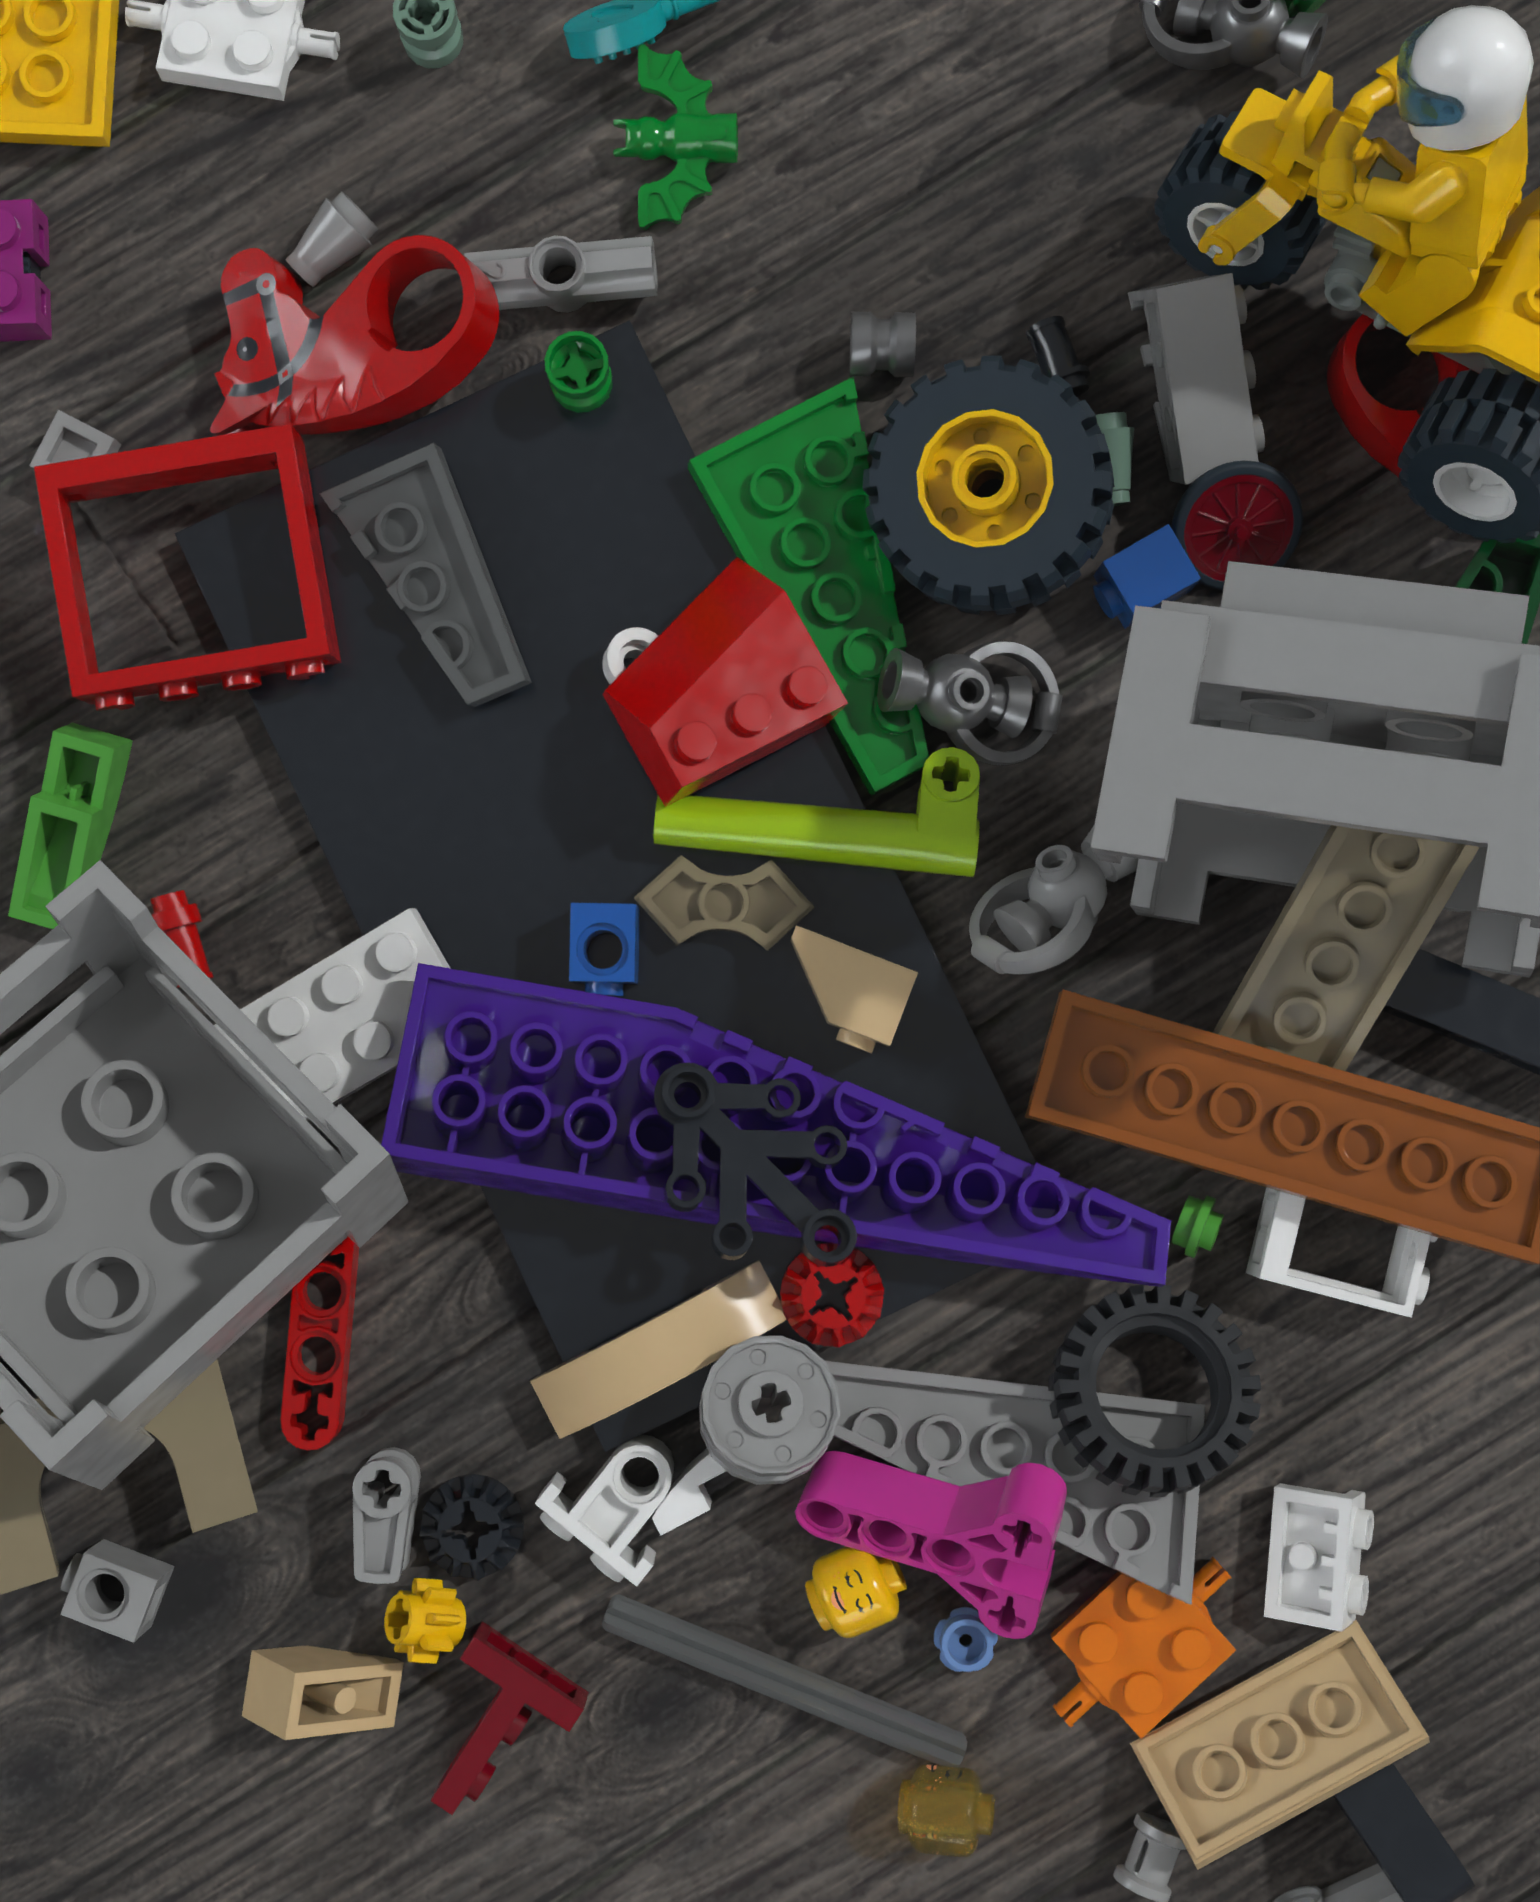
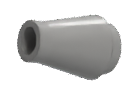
M341 191L332 201L325 198L298 245L285 260L309 285L314 287L323 277L372 246L369 239L378 230V227Z

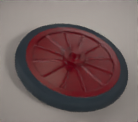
M1233 461L1207 471L1188 487L1174 511L1171 528L1201 577L1198 583L1223 591L1228 561L1283 567L1295 551L1302 533L1303 508L1297 490L1282 472L1261 462Z

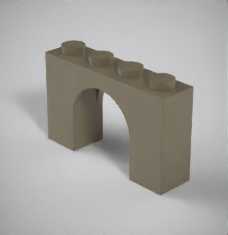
M216 1359L144 1427L146 1431L154 1435L165 1446L173 1460L192 1533L258 1512L220 1367ZM39 1397L34 1398L49 1415L57 1418ZM1 1417L0 1595L58 1577L59 1564L41 1497V1478L45 1465Z

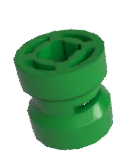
M569 331L558 336L549 345L544 357L545 372L556 401L565 409L577 413L590 412L601 407L609 398L613 387L609 358L603 344L594 335L583 331Z

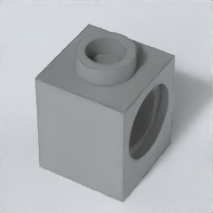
M103 1539L85 1551L84 1554L77 1553L71 1560L61 1583V1591L67 1592L68 1595L60 1615L134 1643L152 1627L175 1566ZM102 1574H110L120 1580L124 1588L123 1601H113L103 1593L100 1584Z

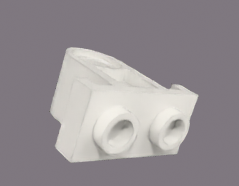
M640 1435L619 1445L574 1502L561 1492L567 1479L556 1472L535 1502L543 1510V1513L540 1515L541 1521L560 1538L570 1541L575 1536L594 1552L590 1556L591 1561L610 1579L620 1582L625 1577L637 1587L653 1567L656 1552L646 1544L641 1552L637 1554L627 1545L662 1503L671 1487L674 1473V1460L671 1451L663 1441L648 1435ZM636 1457L647 1458L657 1467L659 1478L652 1485L646 1487L635 1486L625 1477L624 1464Z

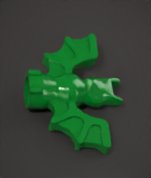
M640 44L638 47L639 86L644 92L663 97L677 109V113L665 121L648 116L639 119L613 120L614 127L626 130L625 147L615 149L613 151L614 157H639L643 160H654L660 156H667L677 163L674 170L666 177L644 184L638 190V224L642 231H646L650 226L658 222L671 221L677 225L681 224L684 211L691 201L697 197L712 195V187L706 178V169L711 162L737 163L738 117L737 113H718L712 115L708 113L706 101L713 90L712 81H704L692 76L684 66L680 51L676 50L673 54H661L650 50L645 44Z

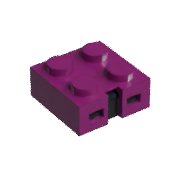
M33 199L0 200V342L52 339L51 294L47 286L41 281L40 267L50 266L48 217Z

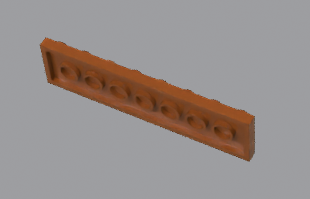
M1064 989L1059 992L1025 1117L1527 1264L1540 1265V1127Z

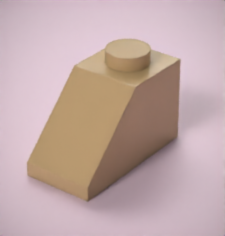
M796 925L791 937V943L827 1024L840 1028L836 1040L871 1054L876 1043L886 1047L890 1046L918 972Z
M314 1646L252 1650L242 1717L283 1740L394 1727L404 1662L395 1658Z

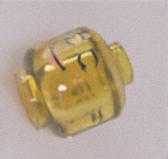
M935 1764L921 1765L913 1773L912 1779H902L898 1800L899 1834H908L910 1844L916 1852L968 1857L975 1852L980 1835L992 1836L995 1810L994 1794L982 1793L981 1779L979 1774L972 1768L946 1767Z

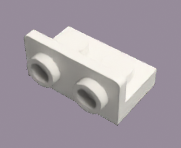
M1281 1483L1274 1486L1264 1617L1342 1632L1355 1621L1356 1615H1364L1368 1601L1369 1580L1368 1576L1359 1575L1361 1549L1368 1550L1370 1548L1374 1529L1373 1511L1365 1509V1492L1351 1490L1346 1494Z

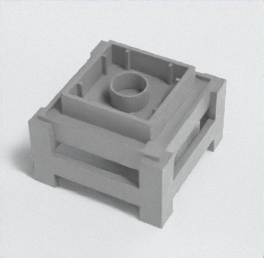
M1228 561L1220 607L1162 600L1161 609L1135 605L1090 846L1091 850L1099 861L1121 864L1122 856L1139 859L1130 906L1137 915L1200 925L1209 874L1296 887L1331 825L1480 847L1443 908V910L1471 914L1462 967L1530 978L1535 967L1540 937V646L1521 644L1530 596Z
M99 860L45 906L58 925L0 974V1034L84 962L94 974L0 1056V1356L57 1418L49 1415L1 1362L0 1407L3 1412L0 1414V1417L48 1470L103 1490L155 1441L144 1429L155 1416L344 1239L349 1237L359 1248L362 1247L408 1203V1199L392 1158L384 1147L341 1104L336 1107L158 927L148 908ZM178 985L339 1148L341 1155L176 988Z

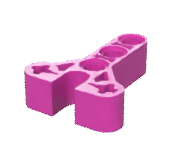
M828 1451L815 1463L796 1507L795 1514L802 1528L816 1537L938 1574L978 1610L979 1619L990 1631L1005 1638L1021 1639L1031 1635L1036 1628L1051 1576L1056 1551L1053 1550L1062 1520L1067 1488L1066 1483L1057 1472L1036 1463L1019 1464L1012 1468L1009 1476L957 1486L849 1453Z

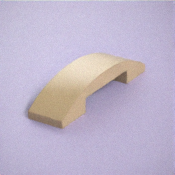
M757 1260L702 1289V1292L590 1351H584L531 1379L530 1382L559 1439L670 1386L718 1360L730 1347L751 1337L760 1336L787 1319L784 1315L781 1301L760 1260Z

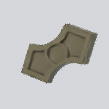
M681 855L634 897L636 902L677 947L687 939L704 932L732 931L751 938L768 951L815 908L772 860L746 874L723 876L703 871Z

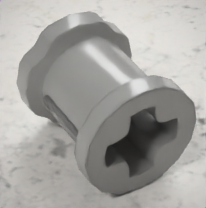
M1137 1812L1133 1823L1138 1830L1125 1864L1117 1865L1113 1876L1117 1882L1138 1895L1156 1902H1168L1172 1892L1167 1884L1180 1850H1186V1847L1172 1823L1148 1813Z

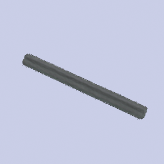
M620 1594L614 1595L608 1604L602 1620V1627L607 1632L946 1769L957 1770L963 1761L967 1749V1740L962 1732Z

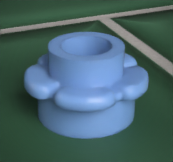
M970 1607L954 1609L950 1612V1617L947 1620L942 1619L938 1622L934 1630V1644L941 1651L939 1655L940 1660L949 1669L956 1672L978 1671L986 1667L994 1656L993 1645L997 1643L998 1636L983 1625L976 1609ZM963 1634L971 1636L972 1640L969 1645H962L959 1642Z

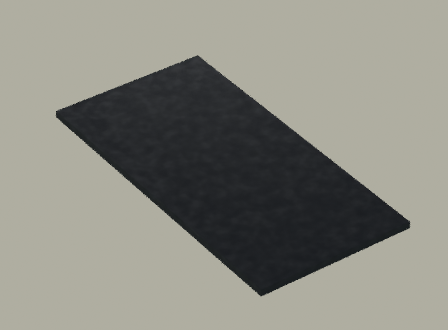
M630 320L595 336L603 344L608 354L613 384L609 398L597 409L590 412L577 413L565 409L556 401L545 372V360L309 470L341 663L324 665L325 673L310 675V679L288 680L286 672L261 676L262 685L248 689V692L363 936L405 910L417 908L451 969L585 992V984H574L569 981L571 903L637 904L640 908L638 985H623V996L618 998L679 1008L697 1016V1020L726 1033L727 1030L753 1040L752 1044L786 1059L789 1056L813 1066L812 1070L842 1083L844 1081L851 1082L945 1123L944 1127L972 1139L976 1136L999 1146V1150L1032 1165L1036 1163L894 869L654 844V819L658 794L602 695L610 686L603 672V656L612 639L625 629L633 627L645 628L659 636L737 556L687 468L689 460L696 456ZM432 443H435L442 449L532 682L476 707L467 705L422 641V635L408 615L399 608L389 594L387 585L373 565L364 558L350 538L351 534L340 518L331 511L319 494ZM281 484L174 533L229 651L307 638ZM624 659L625 668H627L635 659ZM826 726L690 794L691 796L865 809ZM681 855L701 870L723 876L746 874L772 860L815 907L797 926L918 972L891 1045L886 1047L876 1043L871 1054L836 1040L840 1028L827 1024L791 943L795 927L768 951L751 938L732 931L704 932L687 939L677 947L636 902L634 897ZM603 933L594 937L587 951L590 963L599 969L614 966L622 955V943L619 937L610 933ZM480 1186L563 1363L586 1350L590 1351L699 1294L702 1292V1289L757 1260H760L781 1301L780 1292L784 1274L791 1262L803 1252L800 1238L753 1231V1242L747 1253L739 1259L726 1260L718 1256L712 1248L711 1235L716 1226L714 1224ZM727 1227L720 1232V1241L726 1248L734 1250L743 1246L744 1236L739 1229ZM815 1241L816 1245L822 1244V1243H828V1242ZM854 1247L864 1253L875 1264L882 1280L884 1295L881 1316L878 1320L990 1267L989 1265ZM817 1271L814 1276L820 1282L818 1287L821 1289L822 1295L815 1301L816 1305L809 1310V1313L812 1314L818 1308L822 1310L825 1307L831 1306L837 1313L841 1311L844 1317L848 1318L851 1314L846 1309L847 1303L843 1295L850 1289L849 1285L856 1281L855 1276L848 1282L843 1280L839 1284H834ZM787 1320L760 1335H781L806 1344L813 1351L824 1347L812 1344L800 1336ZM717 1360L639 1402L592 1424L604 1451L611 1450L698 1408L710 1369Z

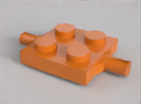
M1213 1556L1193 1576L1192 1605L1186 1604L1118 1571L1050 1634L1052 1640L1074 1663L1081 1680L1060 1701L1053 1705L1055 1711L1060 1717H1063L1068 1726L1073 1727V1724L1099 1701L1102 1705L1116 1711L1142 1739L1236 1651L1235 1647L1213 1624L1208 1609L1204 1604L1228 1579L1232 1578Z

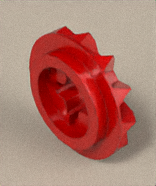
M834 1243L817 1245L819 1249L825 1252L834 1251L838 1244ZM856 1248L853 1249L843 1262L831 1267L816 1265L801 1252L791 1262L784 1274L780 1292L781 1305L790 1326L800 1336L812 1344L839 1348L864 1338L880 1318L884 1287L875 1264ZM817 1271L834 1284H839L843 1280L848 1282L855 1276L856 1281L849 1285L850 1289L843 1295L847 1303L846 1309L851 1314L848 1318H845L841 1311L837 1313L831 1306L825 1307L822 1310L818 1308L812 1314L809 1313V1310L816 1305L815 1301L822 1295L821 1289L818 1287L820 1282L814 1276Z

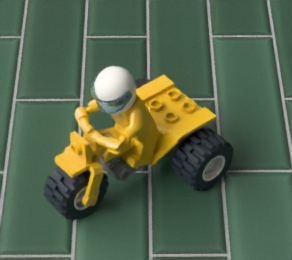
M1470 5L1453 8L1416 28L1402 43L1399 55L1376 69V73L1381 76L1356 92L1344 112L1333 107V77L1319 70L1306 93L1294 88L1286 101L1264 89L1255 88L1241 111H1232L1227 118L1221 114L1210 117L1205 125L1200 124L1193 132L1157 192L1159 197L1155 202V214L1160 217L1157 225L1161 234L1170 239L1169 247L1175 254L1182 255L1187 260L1186 264L1195 271L1200 270L1208 276L1233 273L1234 285H1240L1244 290H1246L1248 285L1256 290L1269 289L1272 283L1280 286L1287 282L1290 276L1296 274L1326 221L1329 220L1338 225L1334 232L1336 239L1333 242L1332 248L1339 251L1324 278V292L1328 302L1340 310H1356L1374 320V327L1378 330H1382L1387 326L1403 334L1405 337H1409L1406 345L1418 356L1421 351L1438 352L1470 368L1469 370L1458 372L1455 378L1447 377L1440 382L1437 389L1431 394L1398 457L1397 466L1402 469L1398 475L1401 484L1410 490L1408 496L1416 505L1422 506L1426 510V515L1435 521L1449 526L1448 529L1459 534L1471 535L1474 539L1486 542L1489 539H1495L1500 543H1515L1517 538L1524 541L1537 538L1540 532V186L1521 200V189L1526 181L1528 165L1526 94L1534 61L1526 31L1506 12L1490 6ZM1397 103V110L1401 120L1408 123L1412 137L1420 142L1416 165L1384 138L1368 139L1363 136L1373 115L1383 107L1392 106Z

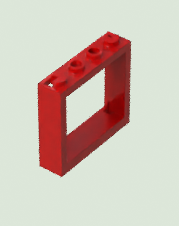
M292 424L34 466L72 697L91 705L95 704L96 711L114 708L126 710L135 707L134 697L159 693L160 701L186 700L199 696V686L222 683L223 690L225 691L245 690L261 686V676L286 672L288 680L310 679V675L325 673L324 665L341 663L304 439ZM279 469L307 638L99 673L70 503Z

